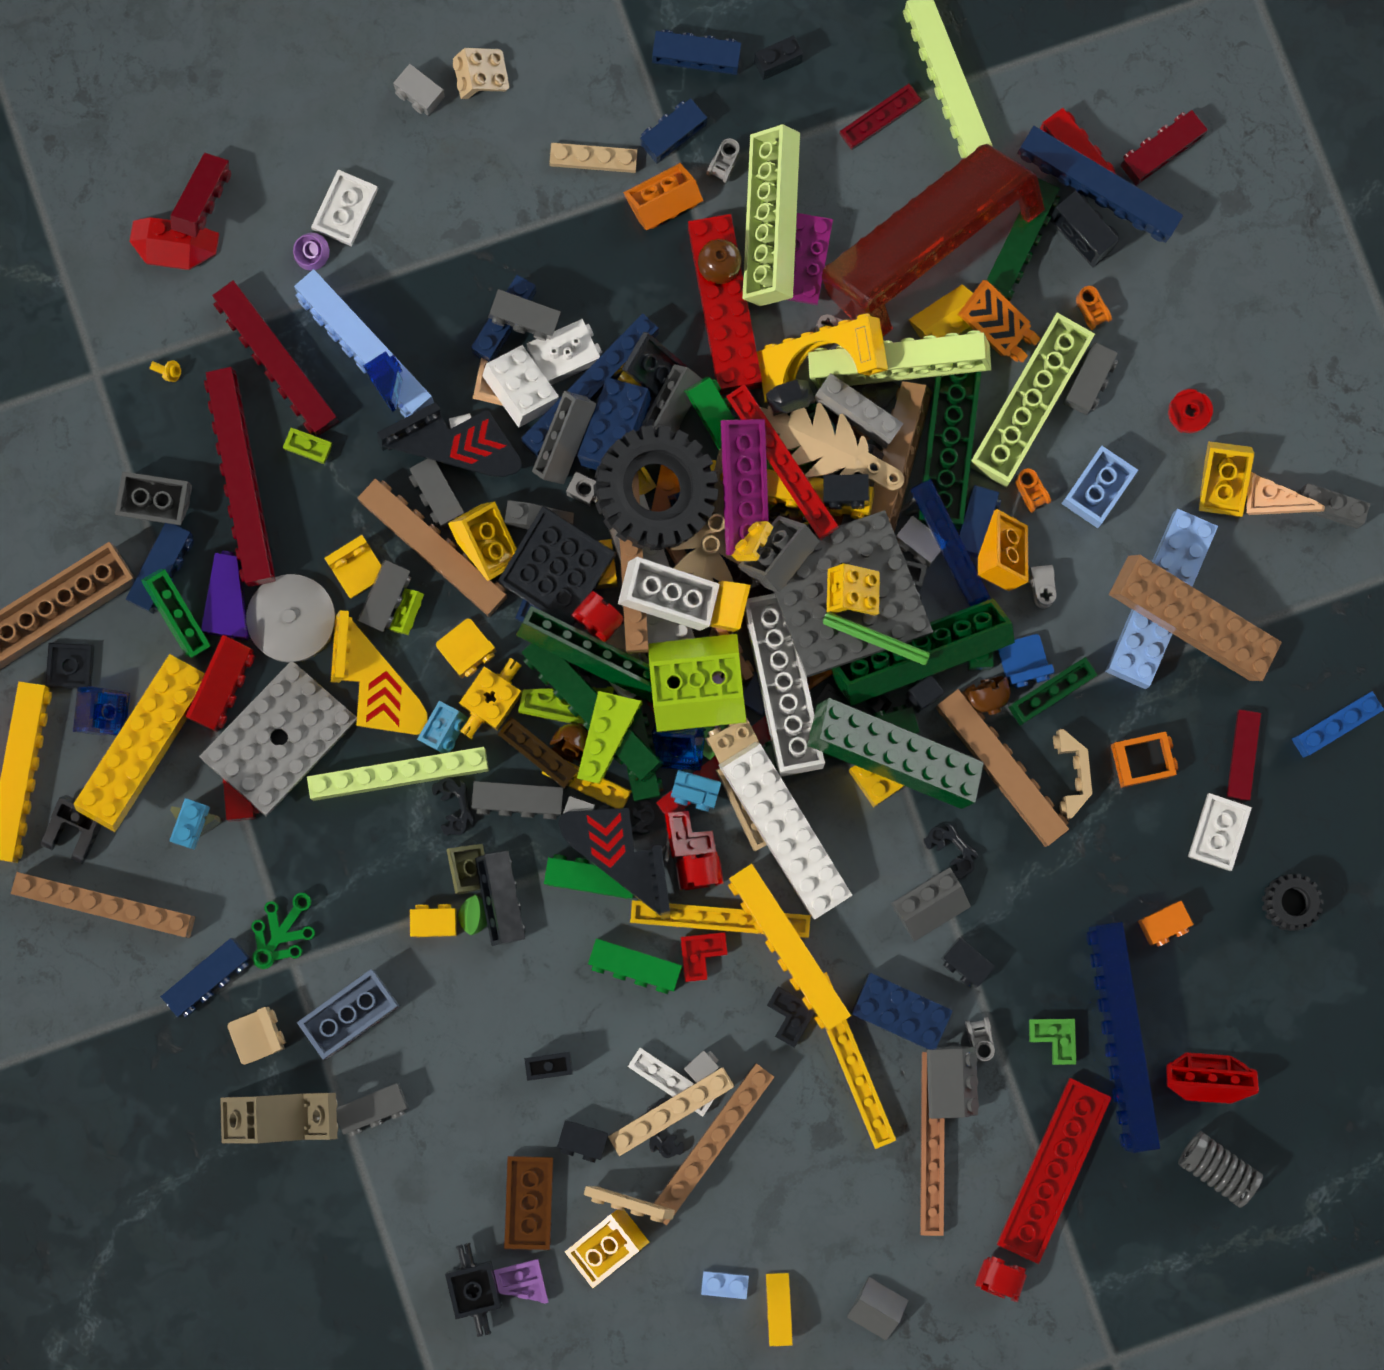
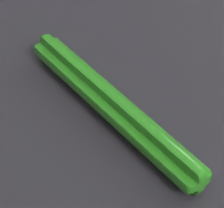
M827 612L823 619L824 625L920 664L926 665L930 657L929 652L833 613Z

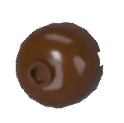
M726 239L709 241L703 246L698 257V268L701 275L707 281H712L716 284H725L736 278L741 268L742 259L740 252L734 243Z
M996 676L981 680V684L977 687L971 684L965 689V693L974 709L993 715L1001 712V707L1007 704L1010 699L1011 689L1007 676L1005 678L1003 676Z
M582 723L563 725L557 730L550 742V745L553 744L552 750L571 763L573 759L580 761V765L588 730Z

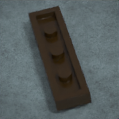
M511 717L498 732L500 737L564 789L578 775L579 771L514 718Z

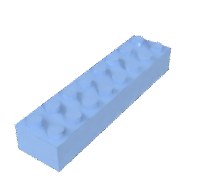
M314 269L294 286L297 292L295 296L300 305L306 311L310 309L314 320L320 326L325 325L324 327L328 331V335L335 342L340 341L339 344L348 357L354 356V360L357 362L356 365L364 374L367 371L369 372L368 375L371 377V381L378 389L383 387L385 396L393 405L392 396L395 385L397 387L395 382L399 371L402 385L397 404L405 418L434 403L432 396Z
M1177 508L1170 518L1152 562L1193 587L1218 526ZM1131 609L1105 672L1143 689H1147L1153 681L1172 633Z

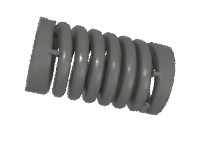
M1202 1131L1198 1132L1191 1139L1178 1161L1179 1166L1184 1169L1186 1168L1188 1172L1193 1171L1195 1177L1200 1176L1202 1182L1207 1181L1209 1187L1214 1186L1216 1192L1221 1191L1223 1197H1228L1229 1201L1239 1208H1242L1249 1202L1263 1179L1262 1173L1252 1168L1249 1164H1245L1242 1159H1238L1235 1154H1231L1229 1150L1224 1149L1222 1145L1217 1144L1215 1140Z

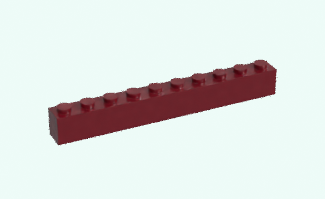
M232 367L206 372L207 380H204L206 392L210 394L211 400L208 401V407L215 420L212 422L214 434L218 436L216 450L222 458L220 471L222 476H225L224 492L230 500L228 513L230 518H233L232 535L234 539H237L238 547L235 549L238 561L241 560L242 569L239 570L242 582H245L249 587L275 582V573L237 373Z

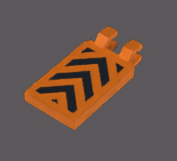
M983 280L958 313L974 331L984 332L990 346L999 355L1010 356L1015 362H1024L1028 357L1021 348L1017 347L1021 339L1028 345L1031 343L1036 345L1041 339L1034 331L1029 329L1031 327L1030 321L987 280Z

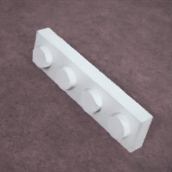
M639 1048L627 1066L672 1097L694 1085L693 1082L642 1048ZM713 1100L695 1110V1112L703 1117Z

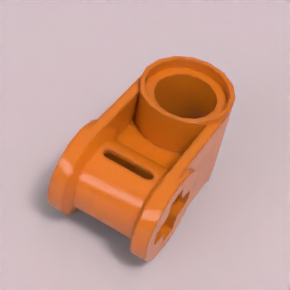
M1093 286L1082 288L1076 297V303L1089 329L1094 330L1097 325L1105 321H1112L1111 313L1104 304L1098 290ZM1083 294L1091 295L1092 302L1085 301Z
M1023 469L1015 478V484L1023 497L1026 507L1033 513L1037 507L1045 503L1050 504L1051 498L1037 473L1032 469ZM1022 475H1028L1031 478L1030 485L1022 482Z

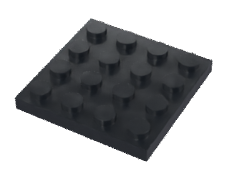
M542 506L498 582L543 612L573 626L576 620L571 616L588 594L595 591L617 552Z

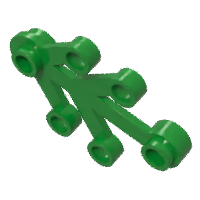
M298 893L294 896V907L280 927L277 917L278 904L273 901L265 904L264 910L268 914L272 937L267 946L263 933L266 929V924L261 920H255L251 925L252 931L255 932L257 949L252 955V961L257 968L268 969L275 960L290 957L298 959L302 956V948L297 945H293L287 950L275 951L279 943L299 939L312 940L315 937V930L308 926L302 930L288 932L300 913L310 908L312 900L309 895ZM301 898H305L307 900L305 906L299 905V900ZM270 904L275 905L274 912L268 911V906ZM258 922L262 924L260 931L255 929V924ZM307 929L312 931V935L309 938L304 935ZM293 948L299 949L297 956L292 955L291 951ZM262 954H266L268 956V960L266 962H262L260 960V956Z

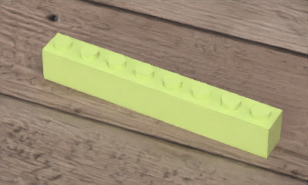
M934 0L907 1L905 10H903L904 18L912 26V38L915 42L918 41L921 60L927 63L928 77L930 81L933 80L935 83L934 91L938 100L941 99L943 103L942 111L945 119L950 120L952 125L950 131L952 137L958 140L960 145L958 146V151L961 158H965L966 163L969 164L990 156L994 149Z
M479 747L307 776L310 799L316 801L440 780L447 777L452 778L489 771L486 749Z

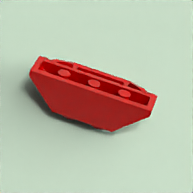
M149 217L133 221L129 242L148 265L191 270L208 258L216 255L219 233L204 228L199 231L197 237H193L172 230L171 220Z
M1186 1052L1166 1066L1167 1086L1188 1101L1231 1104L1259 1092L1257 1071L1250 1069L1232 1056Z

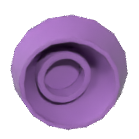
M310 232L303 234L294 244L293 255L295 261L305 270L320 269L329 258L330 249L328 242L318 233Z

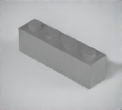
M831 373L814 396L818 403H821L837 416L844 414L850 425L885 449L903 425L901 421Z

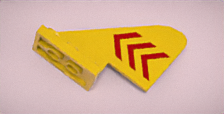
M340 610L335 616L331 682L340 683L342 680L359 682L356 726L420 735L428 721L427 712L421 701L352 621V617H349V611Z

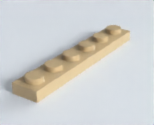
M724 1067L611 1134L608 1138L618 1155L621 1156L735 1086Z

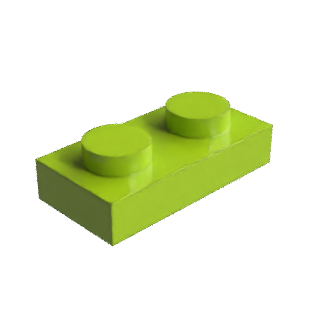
M290 428L283 449L325 464L333 444L308 433Z
M404 588L401 603L398 609H396L389 630L409 635L418 609L421 606L423 593Z

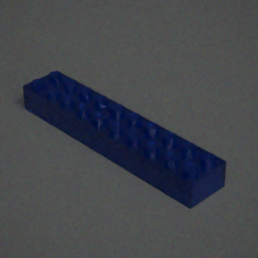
M1123 922L1089 927V932L1086 933L1088 945H1092L1093 954H1090L1092 968L1095 967L1097 976L1094 977L1095 989L1099 990L1100 999H1097L1099 1012H1103L1104 1021H1101L1103 1035H1107L1108 1043L1105 1044L1106 1056L1111 1059L1112 1066L1108 1067L1111 1080L1114 1079L1115 1088L1112 1089L1114 1102H1118L1119 1111H1116V1119L1118 1125L1122 1126L1123 1134H1120V1143L1122 1147H1125L1126 1151L1132 1153L1160 1149Z

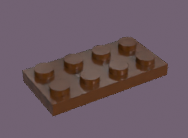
M508 1156L504 1249L550 1250L553 1157Z

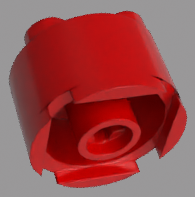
M592 591L574 610L571 616L578 623H583L586 626L584 629L591 636H596L599 640L606 642L622 625L624 618L610 603L607 604L603 601L604 598Z
M717 852L705 853L702 856H698V858H696V855L683 856V858L677 859V863H675L679 890H693L709 887L710 884H715V886L724 884L720 856H718Z
M993 1256L992 1258L987 1257V1259H984L975 1286L981 1287V1290L1005 1299V1296L1011 1298V1301L1018 1302L1027 1277L1025 1274L1026 1269L1017 1265L1006 1266L1004 1265V1260Z

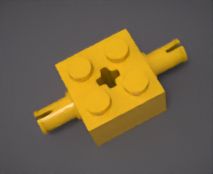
M509 658L500 674H495L485 666L459 702L471 714L460 732L472 739L482 723H487L498 731L522 696L521 690L510 682L519 668H521V664L517 661L515 663V660ZM494 694L496 701L487 703L486 696Z

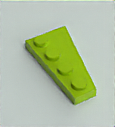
M593 687V689L597 693L598 691L610 694L614 693L613 687ZM523 689L518 713L571 724L584 722L580 715L576 717L568 709L569 703L565 699L563 701L559 700L553 693L554 690Z
M598 691L577 779L597 784L602 782L614 759V754L618 747H620L626 731L631 726L637 710L640 709L643 703L642 701Z

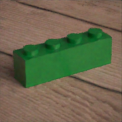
M705 377L684 391L720 451L722 448L721 421L739 419L737 417L734 418L730 410L732 407L729 401L721 397L719 393L721 388L718 382L710 377Z
M158 569L141 580L142 584L185 656L192 658L210 647L166 570Z
M554 854L553 858L548 857L544 885L633 900V894L596 865L589 864V860L576 858L575 862L567 861V856Z
M597 938L588 965L592 966V971L604 974L605 970L613 972L612 977L623 981L626 980V977L635 979L634 984L647 988L648 984L656 986L655 991L668 994L669 991L674 992L682 965Z

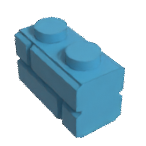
M678 770L671 797L675 798L674 802L687 806L688 802L696 804V809L708 812L709 808L714 809L721 782Z
M185 798L170 842L195 850L210 807Z

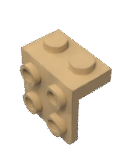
M464 48L453 58V68L457 77V89L460 92L461 99H469L477 91L505 92L509 89L504 56L500 49Z
M747 718V723L730 724L722 730L719 726L708 732L709 736L705 740L708 746H711L719 764L752 743H759Z
M263 1007L258 1009L257 1012L228 1024L230 1035L242 1064H249L285 1049L283 1044L286 1041L282 1031L277 1029L275 1023L278 1020L273 1009L270 1010L269 1007Z

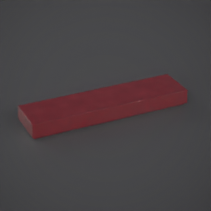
M909 83L840 130L839 134L850 149L853 150L922 102V99Z
M1238 710L1227 798L1250 800L1261 713Z

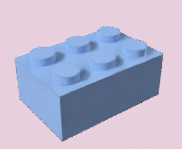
M1101 446L1061 504L1098 528L1129 485L1138 469Z

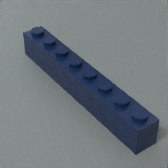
M1036 126L1032 127L1017 152L1023 161L1037 165L1043 173L1052 174L1063 185H1070L1079 194L1092 198L1098 206L1108 208L1118 218L1130 221L1136 229L1145 230L1150 233L1151 237L1156 241L1166 243L1183 217L1181 213Z
M642 313L567 391L586 396L594 402L601 394L606 378L616 379L623 372L622 368L643 332H647L656 338L659 335V328ZM561 398L521 438L522 443L537 457Z

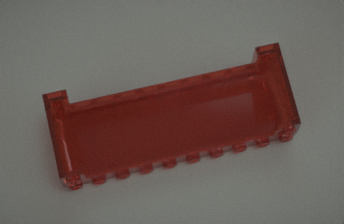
M980 145L950 171L945 172L941 178L927 186L918 196L912 198L900 210L894 212L886 221L877 225L873 231L861 238L854 246L844 251L831 264L826 265L823 269L822 280L828 296L852 320H856L857 316L861 314H870L872 317L879 318L882 337H884L893 330L885 304L1016 201L1019 202L1022 218L1027 223L1045 210L1037 176L1031 170L991 145Z

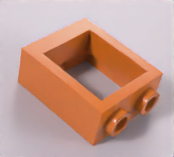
M1166 732L1111 744L1121 788L1177 775L1178 763L1171 753V749H1173L1172 739L1170 736H1167ZM1160 739L1167 771L1132 779L1125 747Z

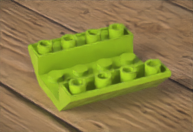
M737 634L648 643L657 732L747 723ZM714 673H724V682L716 684L712 680ZM671 677H678L680 679L679 687L675 689L670 688L668 680Z

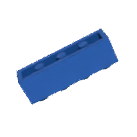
M1373 691L1292 738V741L1304 758L1374 717L1384 709Z

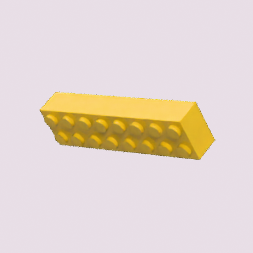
M171 654L168 655L74 802L76 811L114 832L117 831L188 719L186 714L205 673Z

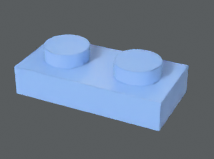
M703 1271L701 1295L747 1299L749 1276Z

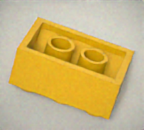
M960 285L911 317L908 321L921 339L931 335L936 336V338L945 337L949 333L965 335L972 328L958 313L972 296L973 292L964 285Z

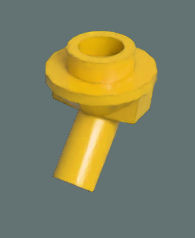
M175 360L168 361L165 366L152 361L149 368L163 374L162 378L170 382H176L181 375L180 365Z

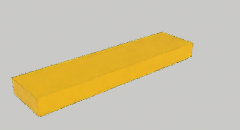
M567 761L569 764H571L575 769L579 771V766ZM542 771V774H543V775H545V776L551 778V777L548 776L544 771ZM576 776L568 786L615 809L624 808L632 792L603 778L600 784L577 779Z

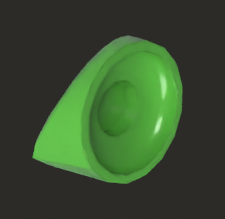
M476 895L468 898L461 905L458 912V921L463 930L469 935H475L488 926L483 900Z

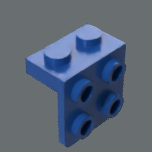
M1038 634L1016 639L1014 644L998 649L1004 674L1008 678L1010 687L1022 688L1028 686V682L1037 680V683L1050 680L1049 676L1055 673L1053 665H1048L1041 638Z

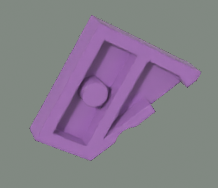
M539 1259L494 1270L500 1294L512 1295L541 1303L549 1302Z

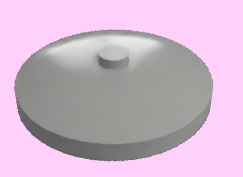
M295 574L275 577V582L261 585L252 596L246 615L248 632L257 648L268 657L286 663L291 661L294 663L302 662L316 656L329 643L335 629L336 613L334 604L325 589L308 577Z

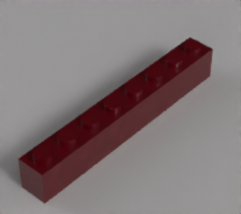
M234 280L214 293L212 296L216 302L213 305L220 315L222 313L226 314L229 318L226 320V323L233 332L236 329L241 334L238 339L245 348L250 346L254 352L251 356L258 365L263 364L267 370L264 373L271 383L276 381L280 386L277 390L283 399L289 398L292 402L290 408L297 417L302 415L305 419L303 425L310 434L314 432L319 437L337 424L339 421Z

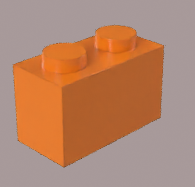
M1177 901L1138 920L1149 945L1156 944L1157 947L1169 942L1168 937L1174 934L1179 937L1188 933V927L1194 925L1182 901Z

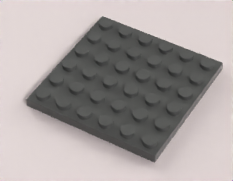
M885 510L840 525L837 530L822 540L819 539L817 534H814L820 541L814 548V551L806 558L800 569L795 572L780 593L773 591L806 678L886 650L823 624V619L827 613L828 569L845 563L879 571V614L870 615L847 609L835 613V615L904 643L933 633Z

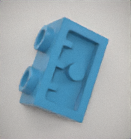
M439 701L417 740L442 754L449 753L454 748L455 741L461 733L460 730L467 722L468 717Z

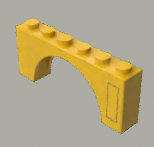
M861 314L857 316L856 320H843L838 322L837 326H824L819 328L820 331L806 332L801 334L800 338H787L781 344H769L764 346L763 350L757 351L765 402L768 403L766 393L775 386L796 379L800 365L808 356V352H812L826 344L836 343L846 349L853 358L859 374L870 376L887 371L888 366L879 318L872 317L870 314Z

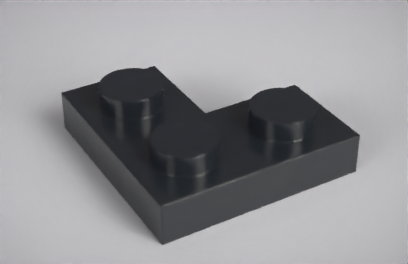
M777 986L767 1006L786 1018L775 1037L795 1048L815 1011L813 1008L808 1010L801 999Z

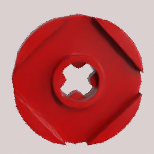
M1186 389L1177 393L1169 403L1168 416L1170 422L1181 433H1197L1203 430L1213 415V405L1209 397L1195 389ZM1187 406H1190L1191 409H1196L1193 417L1185 413Z

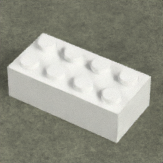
M635 557L628 561L618 604L690 628L703 630L710 626L720 584L640 557Z

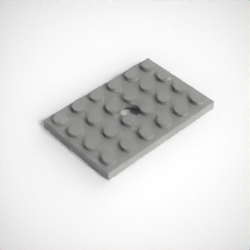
M291 661L200 755V759L267 817L356 723L357 717L297 664ZM278 729L284 730L288 735L287 742L283 745H274L270 740L273 731Z

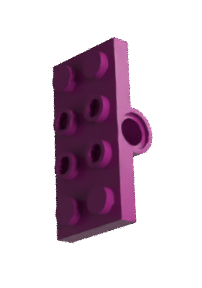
M797 213L793 298L787 300L818 305L833 219Z

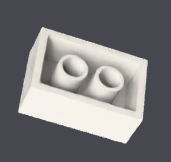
M523 345L490 361L485 366L483 378L518 427L545 414L558 401V394Z

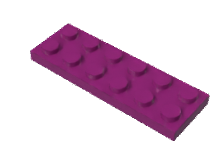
M765 419L721 421L726 555L734 553L736 544L749 533L748 529L753 523L758 521L769 522Z

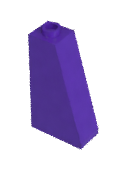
M222 551L221 554L215 553L201 631L207 635L220 637L225 635L229 638L248 641L249 632L246 622L244 589L239 572L241 563L233 552Z

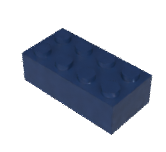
M606 378L578 453L581 466L597 470L605 453L618 439H621L624 434L632 430L638 431L641 428L651 402L648 388Z
M868 973L850 1014L929 1050L937 1048L953 1010L877 975Z

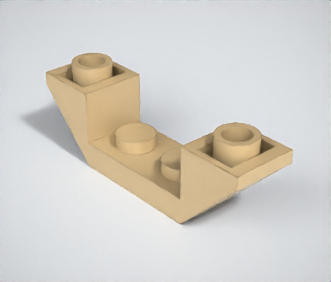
M1060 729L1053 736L1054 749H1058V754L1076 753V756H1073V767L1078 771V778H1075L1076 791H1080V795L1065 796L1062 798L1063 801L1060 802V813L1064 815L1066 820L1073 818L1092 795L1089 755L1087 748L1064 729Z

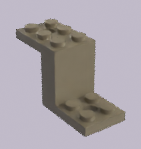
M336 1093L220 1098L222 1143H269L337 1139L338 1123L336 1109L338 1103Z

